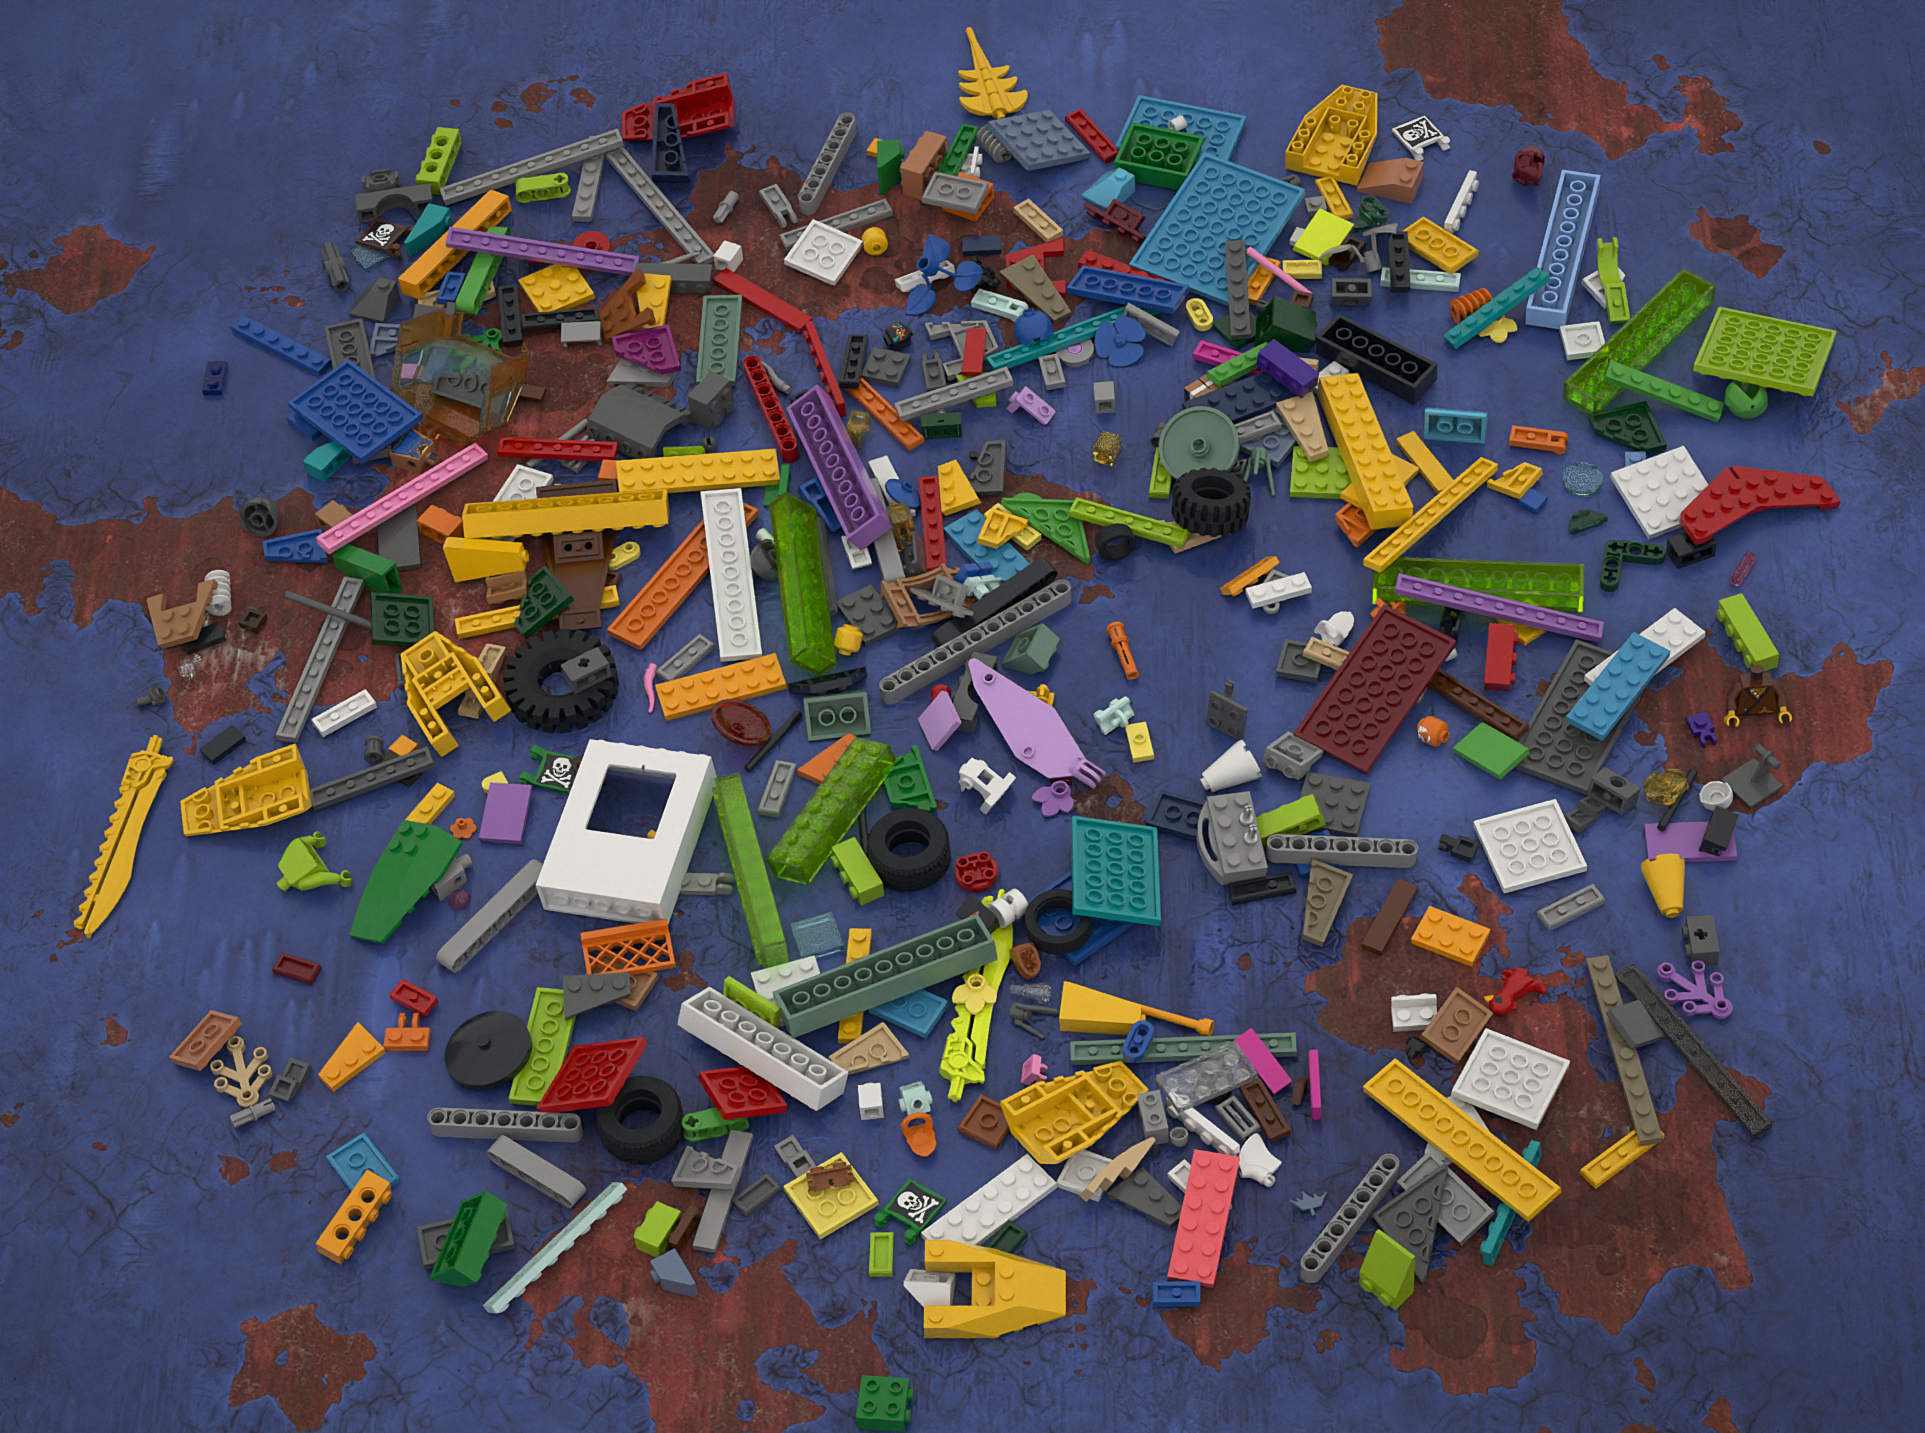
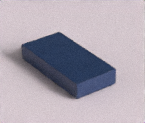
M1001 236L963 237V256L1001 254Z

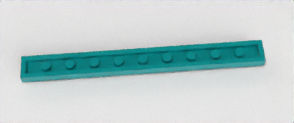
M1126 306L1058 330L1045 340L1041 341L1039 337L1034 339V343L1020 344L986 357V363L992 371L1004 367L1009 369L1082 341L1095 337L1101 323L1109 321L1115 327V320L1123 315ZM1139 308L1152 316L1162 313L1160 311Z

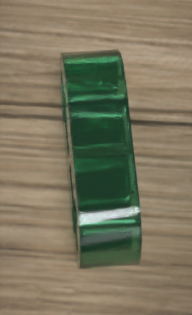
M1373 195L1361 197L1360 210L1374 224H1386L1389 220V210Z

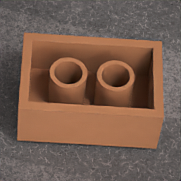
M926 130L923 136L919 137L916 146L910 150L908 158L900 166L903 195L922 200V196L934 172L938 171L948 152L947 136Z

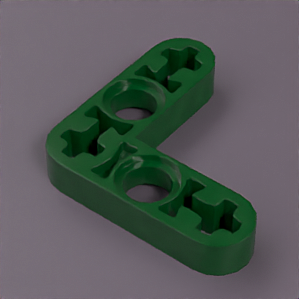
M1624 540L1608 541L1605 545L1600 576L1601 589L1606 592H1613L1618 589L1622 561L1648 565L1662 564L1666 554L1664 547L1658 544ZM1638 550L1640 554L1632 555L1630 551ZM1609 563H1614L1617 565V567L1609 568L1606 565ZM1608 576H1612L1611 583H1607Z

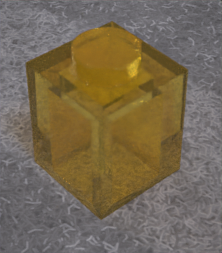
M1102 430L1093 447L1094 461L1113 466L1122 449L1121 436Z

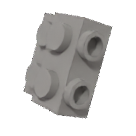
M1288 731L1266 747L1263 762L1269 768L1282 771L1286 777L1299 780L1307 772H1310L1311 765L1323 756L1324 750Z

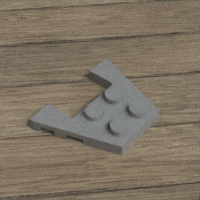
M986 320L961 321V324L942 322V325H933L932 322L925 323V329L931 341L950 335L961 358L943 363V370L948 381L955 379L956 375L962 374L967 328H986L984 361L986 357L999 353L998 345Z

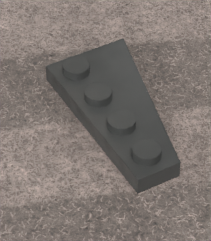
M437 373L431 392L500 414L512 376Z

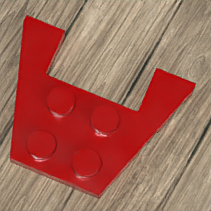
M1063 238L1007 254L1006 268L1034 255L1044 270V257L1064 256ZM1065 280L1051 281L1061 297L1066 298ZM1007 281V288L1014 289L1011 283Z

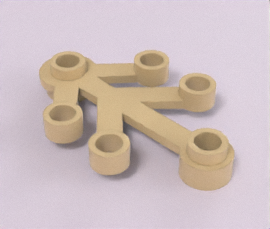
M232 1036L228 1039L226 1046L229 1054L234 1057L237 1071L225 1067L221 1060L212 1061L210 1068L213 1074L222 1075L240 1083L241 1089L229 1085L226 1078L220 1077L215 1080L214 1086L218 1092H225L236 1097L238 1104L247 1109L250 1104L252 1106L258 1104V1091L265 1081L272 1077V1070L269 1065L260 1066L268 1058V1053L264 1047H258L254 1050V1059L246 1068L242 1055L246 1049L245 1043L241 1037ZM258 1069L259 1076L250 1086L249 1080Z

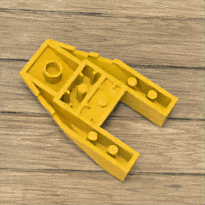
M434 631L401 653L402 669L406 681L404 685L408 697L407 705L428 740L441 757L459 745L437 709L471 687L483 708L494 722L512 711L477 657L468 654L466 650L454 645L452 641L438 632Z
M925 1240V1272H972V1306H924L925 1338H998L1000 1335L1011 1331L1017 1332L1027 1326L1037 1323L1038 1325L1066 1316L1065 1270L993 1248L952 1240Z

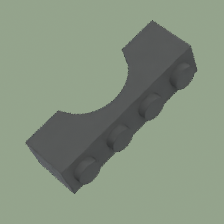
M430 183L355 194L360 224L374 222L376 218L380 219L383 213L392 208L405 207L412 210L416 215H420L429 203L434 204Z
M978 652L972 653L970 659L976 658L996 672L998 671L997 656ZM967 659L965 673L959 678L958 691L953 693L952 703L962 722L956 730L973 734L980 717L978 704L970 698L976 690L968 665L970 659Z

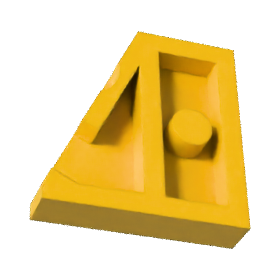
M1524 462L1514 469L1503 472V477L1495 481L1492 478L1487 481V488L1521 499L1543 475L1542 468Z
M991 508L978 536L977 543L997 549L1026 528L1028 520Z

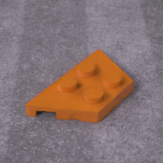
M1349 502L1335 514V521L1357 548L1378 530H1371L1364 511Z

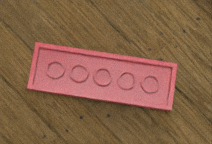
M1194 1149L1167 1276L1168 1280L1200 1281V1286L1214 1288L1240 1157Z

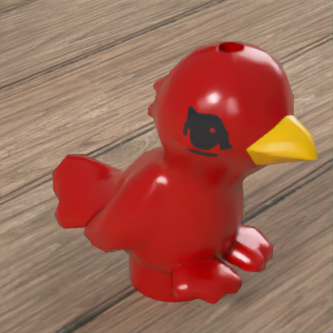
M1516 967L1512 970L1504 969L1502 971L1503 975H1501V980L1505 981L1502 990L1495 995L1484 996V999L1489 1004L1490 1010L1494 1015L1504 1016L1517 1009L1516 1006L1519 1003L1514 1002V999L1522 997L1528 992H1537L1545 995L1547 989L1543 980H1534L1532 977H1529V971Z

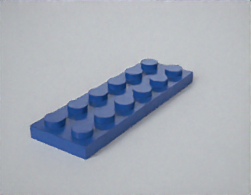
M1084 265L1066 287L1067 294L1124 305L1130 303L1139 308L1171 314L1176 312L1190 292L1189 285Z

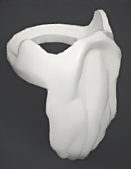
M1342 611L1336 613L1329 621H1320L1314 633L1320 634L1322 641L1338 647L1352 629L1354 617L1351 612Z

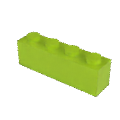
M1740 593L1719 600L1716 616L1724 624L1727 635L1732 637L1736 650L1741 652L1744 657L1746 667L1751 669L1752 666L1763 667V672L1777 668L1779 653L1743 594Z

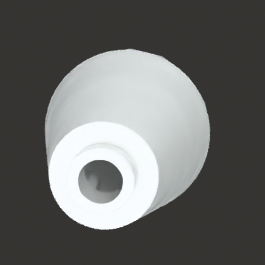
M1243 740L1237 741L1202 773L1203 778L1200 781L1206 791L1210 789L1211 792H1215L1262 777L1250 750L1246 751L1244 747L1246 744Z

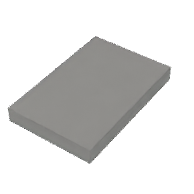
M934 172L922 196V203L976 214L989 189V183Z

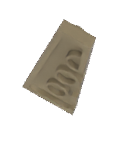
M1315 859L1311 860L1302 933L1303 940L1323 947L1353 874Z

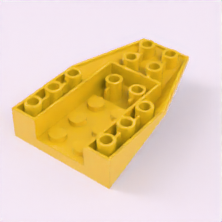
M1346 85L1339 86L1304 116L1285 151V169L1322 178L1329 176L1338 182L1358 186L1377 136V93Z

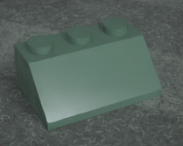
M867 689L828 693L818 696H804L808 741L838 738L848 733L854 736L871 734Z

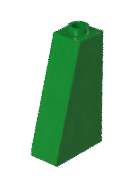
M350 544L344 545L333 555L337 570L350 578L363 579L364 586L373 592L398 594L403 589L396 562Z

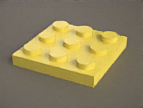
M841 1152L817 1167L823 1166L824 1169L833 1168L832 1165L835 1163L846 1162V1165H850V1163ZM853 1166L852 1170L848 1171V1173H853L854 1182H850V1185L834 1188L833 1179L828 1180L830 1189L814 1192V1190H809L807 1182L812 1181V1179H807L805 1173L783 1186L788 1197L820 1240L879 1205L877 1198Z

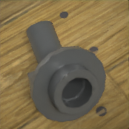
M152 685L148 689V696L135 699L137 706L150 703L158 706L165 702L166 694L161 687Z

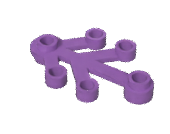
M1696 960L1692 963L1691 972L1695 976L1696 985L1676 973L1672 964L1665 962L1658 966L1657 978L1663 983L1673 981L1688 991L1678 993L1674 989H1667L1664 993V1001L1667 1004L1684 1002L1682 1012L1685 1016L1690 1017L1695 1014L1712 1013L1717 1019H1725L1732 1013V1003L1724 998L1722 989L1724 977L1721 973L1714 972L1710 975L1709 983L1714 989V997L1707 993L1704 979V962ZM1700 1000H1702V1001L1705 1002L1706 1004H1704V1005H1696V1004H1695L1694 1002H1692V1001H1700Z

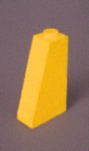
M447 537L443 546L455 582L523 571L527 562H529L528 551L524 550L521 542Z
M1064 981L1059 1015L1060 1031L1128 1035L1134 1023L1146 1021V1014H1142V1005Z

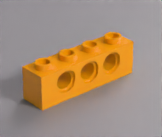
M366 1170L317 1240V1251L340 1265L344 1259H349L353 1253L355 1243L363 1239L369 1223H373L377 1219L380 1207L383 1204H387L392 1196L390 1182ZM367 1197L374 1198L370 1203L363 1202ZM355 1215L361 1216L358 1221L350 1220ZM340 1234L349 1235L344 1240H340L337 1238Z

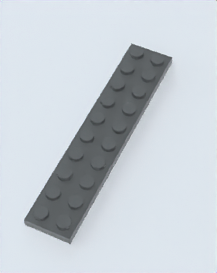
M362 318L324 326L333 369L349 359L376 379ZM389 444L367 461L389 457L390 451H392L391 445ZM352 456L354 464L361 463Z

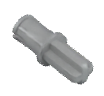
M729 191L725 199L719 203V208L713 216L716 223H723L727 215L732 213L733 206L739 199L736 192Z
M268 1098L256 1105H248L249 1108L231 1115L230 1120L234 1127H239L252 1120L256 1122L259 1117L274 1112L276 1109L271 1098Z

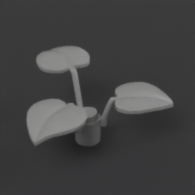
M1397 223L1387 224L1364 232L1362 236L1371 235L1372 250L1364 252V257H1362L1354 245L1347 244L1328 249L1322 253L1319 261L1325 256L1353 250L1359 257L1360 263H1365L1367 272L1381 269L1382 265L1377 252L1376 234L1381 232L1396 234L1398 225Z

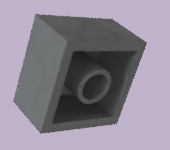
M710 371L687 395L692 423L710 432L734 408L730 380L713 371Z

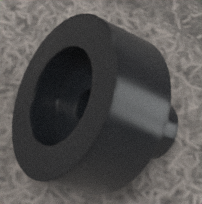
M1409 1035L1405 1042L1410 1046L1407 1054L1413 1058L1416 1057L1418 1051L1425 1054L1429 1048L1427 1043L1413 1035Z

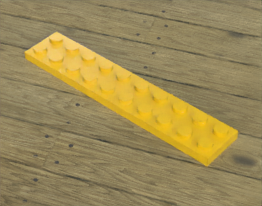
M1396 1058L1363 1086L1366 1094L1528 1222L1561 1193V1187Z

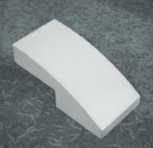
M846 536L841 537L852 570L872 565L867 547L859 550Z

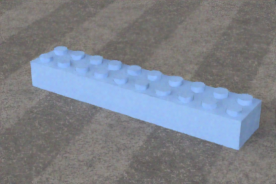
M1562 170L1537 265L1538 268L1549 276L1550 281L1529 296L1525 324L1560 329V326L1566 325L1599 195L1601 175Z

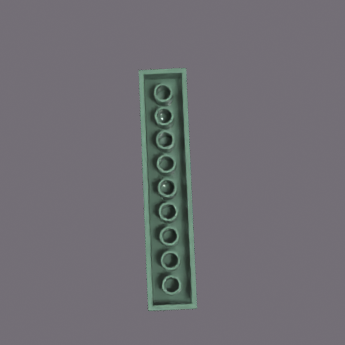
M976 914L773 991L775 1005L780 1007V1017L790 1036L795 1038L996 961L998 959L995 941L979 915Z

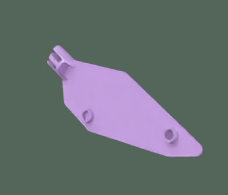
M970 659L968 665L974 688L1015 757L1048 779L1074 776L1095 789L1096 784H1099L1101 781L1100 776L1104 777L1106 772L1084 757L1055 708L978 659Z

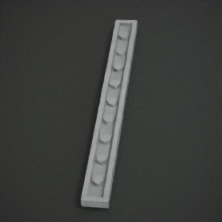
M615 129L442 187L440 191L445 205H449L515 183L520 178L533 177L624 146L619 130Z
M623 146L607 152L606 159L687 254L700 252V255L691 258L695 264H710L714 262V253Z
M344 577L332 607L352 614L364 588V580ZM330 614L327 615L276 733L277 740L298 742L349 621Z

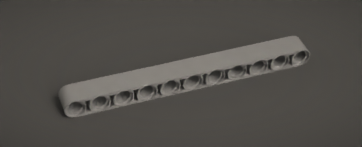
M1066 580L1055 581L883 678L879 683L882 702L888 705L899 702L964 665L967 659L971 658L973 652L985 653L1065 608L1072 601L1070 583Z

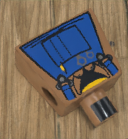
M413 428L409 429L392 451H390L394 467L421 473L429 464L437 466L441 462V456L437 455L434 442Z

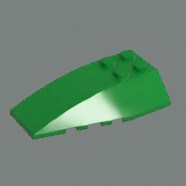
M403 820L383 851L369 878L355 914L350 937L384 944L401 925V918L406 913L410 914L415 909L413 905L420 897H426L430 892L428 888L434 882L438 883L442 879L462 847L463 842L436 825Z

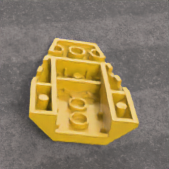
M292 744L250 760L251 764L244 768L240 766L233 770L234 774L225 779L221 777L214 781L215 785L206 789L204 787L181 800L184 835H205L266 826L306 812L312 807L308 773L297 745Z
M1120 1060L1094 1067L1093 1071L1084 1072L1082 1070L1075 1072L1074 1076L1066 1078L1059 1076L1047 1083L1044 1081L1037 1082L1002 1100L1000 1105L1011 1134L1039 1164H1058L1093 1145L1138 1103L1137 1094L1149 1092V1089Z

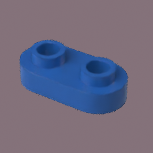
M1138 1021L1132 1025L1123 1044V1056L1126 1060L1138 1062L1144 1058L1154 1037V1029L1151 1023Z

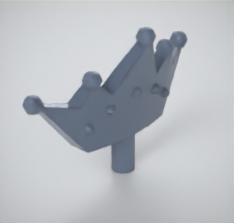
M1303 1191L1301 1192L1302 1200L1298 1197L1296 1198L1297 1202L1289 1200L1290 1203H1293L1301 1211L1310 1210L1312 1217L1316 1216L1314 1209L1321 1207L1327 1192H1324V1195L1321 1197L1314 1193V1198H1312Z

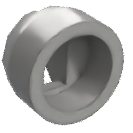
M1176 1127L1170 1131V1140L1174 1146L1183 1147L1187 1144L1189 1137L1188 1131L1185 1128Z

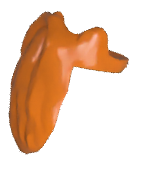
M916 1112L904 1118L902 1123H900V1127L907 1139V1143L914 1153L921 1157H928L936 1147L931 1115L924 1112ZM921 1118L925 1120V1124L921 1123L908 1128V1123L913 1119Z

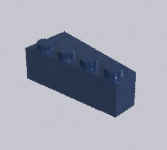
M655 103L651 163L652 181L690 183L675 106L672 103Z

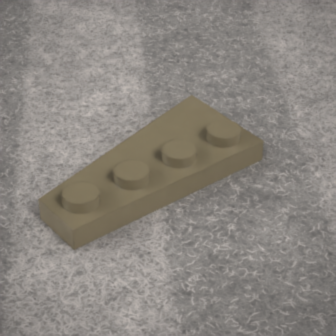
M1034 255L999 271L1000 276L1004 280L1006 279L1010 282L1015 290H1019L1029 302L1036 305L1039 311L1044 312L1054 324L1072 316L1071 310Z

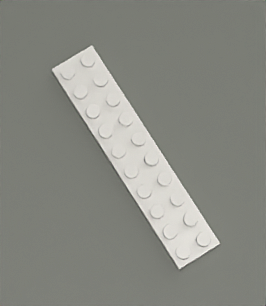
M741 488L701 491L720 661L748 660L762 657Z

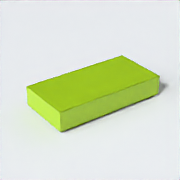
M894 1232L870 1233L869 1277H893Z

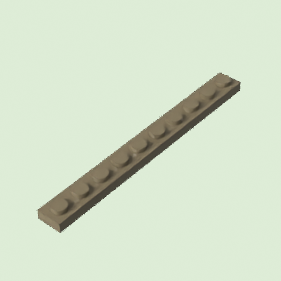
M1609 956L1586 958V966L1639 1146L1662 1143V1133L1636 1048L1631 1049L1606 1015L1609 1009L1623 1005Z

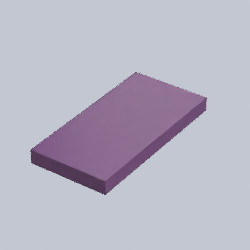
M1708 822L1669 823L1665 831L1658 830L1657 826L1659 823L1644 824L1647 858H1649L1650 862L1656 860V856L1660 854H1678L1680 859L1684 857L1685 862L1737 861L1734 830L1726 851L1719 850L1722 852L1721 855L1715 856L1704 851H1698Z

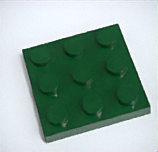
M371 592L372 645L412 647L434 632L433 596Z

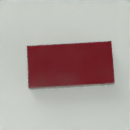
M282 952L272 971L273 974L312 986L322 967L318 963Z

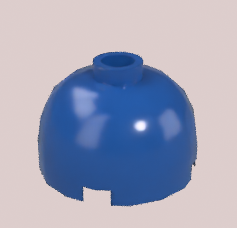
M1033 308L1024 310L1023 314L1015 320L1014 336L1017 343L1031 344L1034 343L1036 338L1040 337L1042 341L1054 333L1050 318L1044 312L1034 311Z

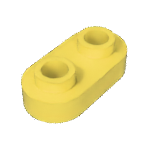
M1198 298L1190 299L1186 303V313L1195 329L1199 331L1211 329L1213 326V316L1205 302Z
M626 542L615 548L612 552V558L614 559H611L609 570H617L638 559L641 554L639 545L635 542Z

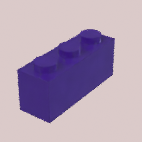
M1275 339L1258 352L1256 365L1262 371L1270 374L1277 382L1287 387L1293 394L1303 398L1317 386L1319 372Z

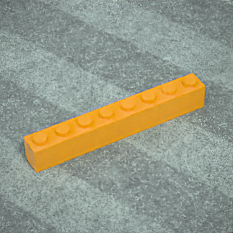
M490 190L452 227L487 233L490 226H496L512 211L509 196ZM447 231L398 278L401 293L420 300L470 251L446 247Z

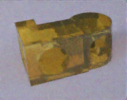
M852 410L846 430L854 447L861 449L867 430L869 431L871 427L870 415L866 412ZM856 417H861L864 420H856Z

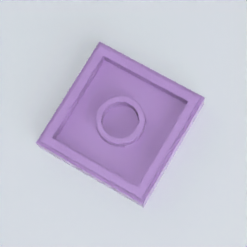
M941 691L918 718L931 749L936 751L941 748L962 723L948 693L945 691Z

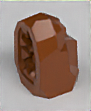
M1034 943L1018 945L1009 950L1016 970L1025 979H1033L1040 971L1041 965Z

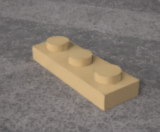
M1030 199L1013 207L1014 213L1045 242L1056 240L1064 235L1063 229Z

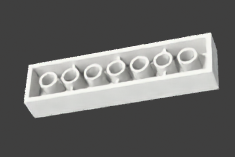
M711 987L706 988L682 1003L677 1025L753 1071L758 1076L766 1079L774 1086L787 1092L792 1097L808 1105V1107L818 1111L844 1093L848 1071Z

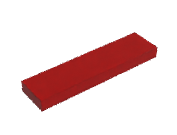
M1082 109L1065 116V121L1104 164L1116 159L1119 150L1115 149V145Z

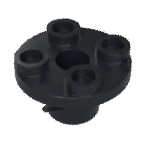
M973 256L969 261L977 263L982 268L983 274L976 286L970 291L977 293L979 288L982 289L988 285L997 288L1001 281L995 276L996 273L988 266L984 268L982 266L983 263L976 256Z

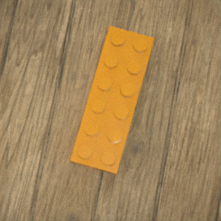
M776 653L655 685L665 721L787 689Z

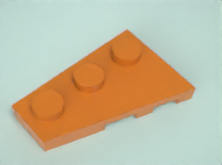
M848 733L797 769V774L834 791L867 747V742Z

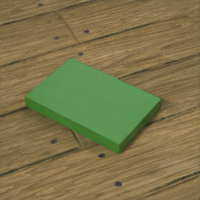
M1481 722L1453 747L1455 754L1499 780L1530 754L1527 747L1484 722Z

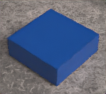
M1530 488L1519 500V505L1537 514L1547 502L1548 496Z

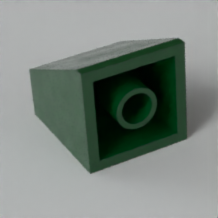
M1274 296L1256 318L1254 348L1265 342L1270 343L1275 339L1291 352L1306 353L1316 343V312Z

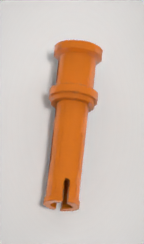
M1113 622L1106 627V633L1111 637L1112 648L1117 650L1126 678L1134 680L1139 676V672L1128 647L1129 638L1125 636L1123 623Z

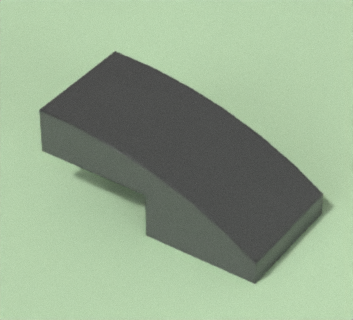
M1588 795L1579 801L1577 808L1565 814L1564 817L1568 826L1577 833H1580L1595 822L1608 807Z
M290 1057L282 1075H277L268 1093L269 1096L290 1102L307 1078L312 1068L311 1065Z

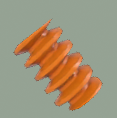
M1480 288L1478 291L1475 290L1464 296H1459L1457 299H1452L1449 308L1453 321L1459 324L1461 319L1462 321L1465 320L1467 316H1470L1491 301L1493 298L1488 290Z

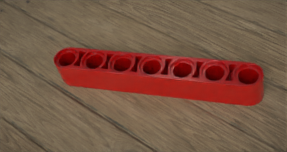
M754 355L748 356L743 360L745 378L781 459L785 463H794L799 459L798 445L794 433L760 358Z

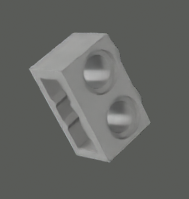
M1160 1090L1138 1093V1110L1145 1140L1154 1137L1156 1140L1152 1145L1168 1143V1124Z

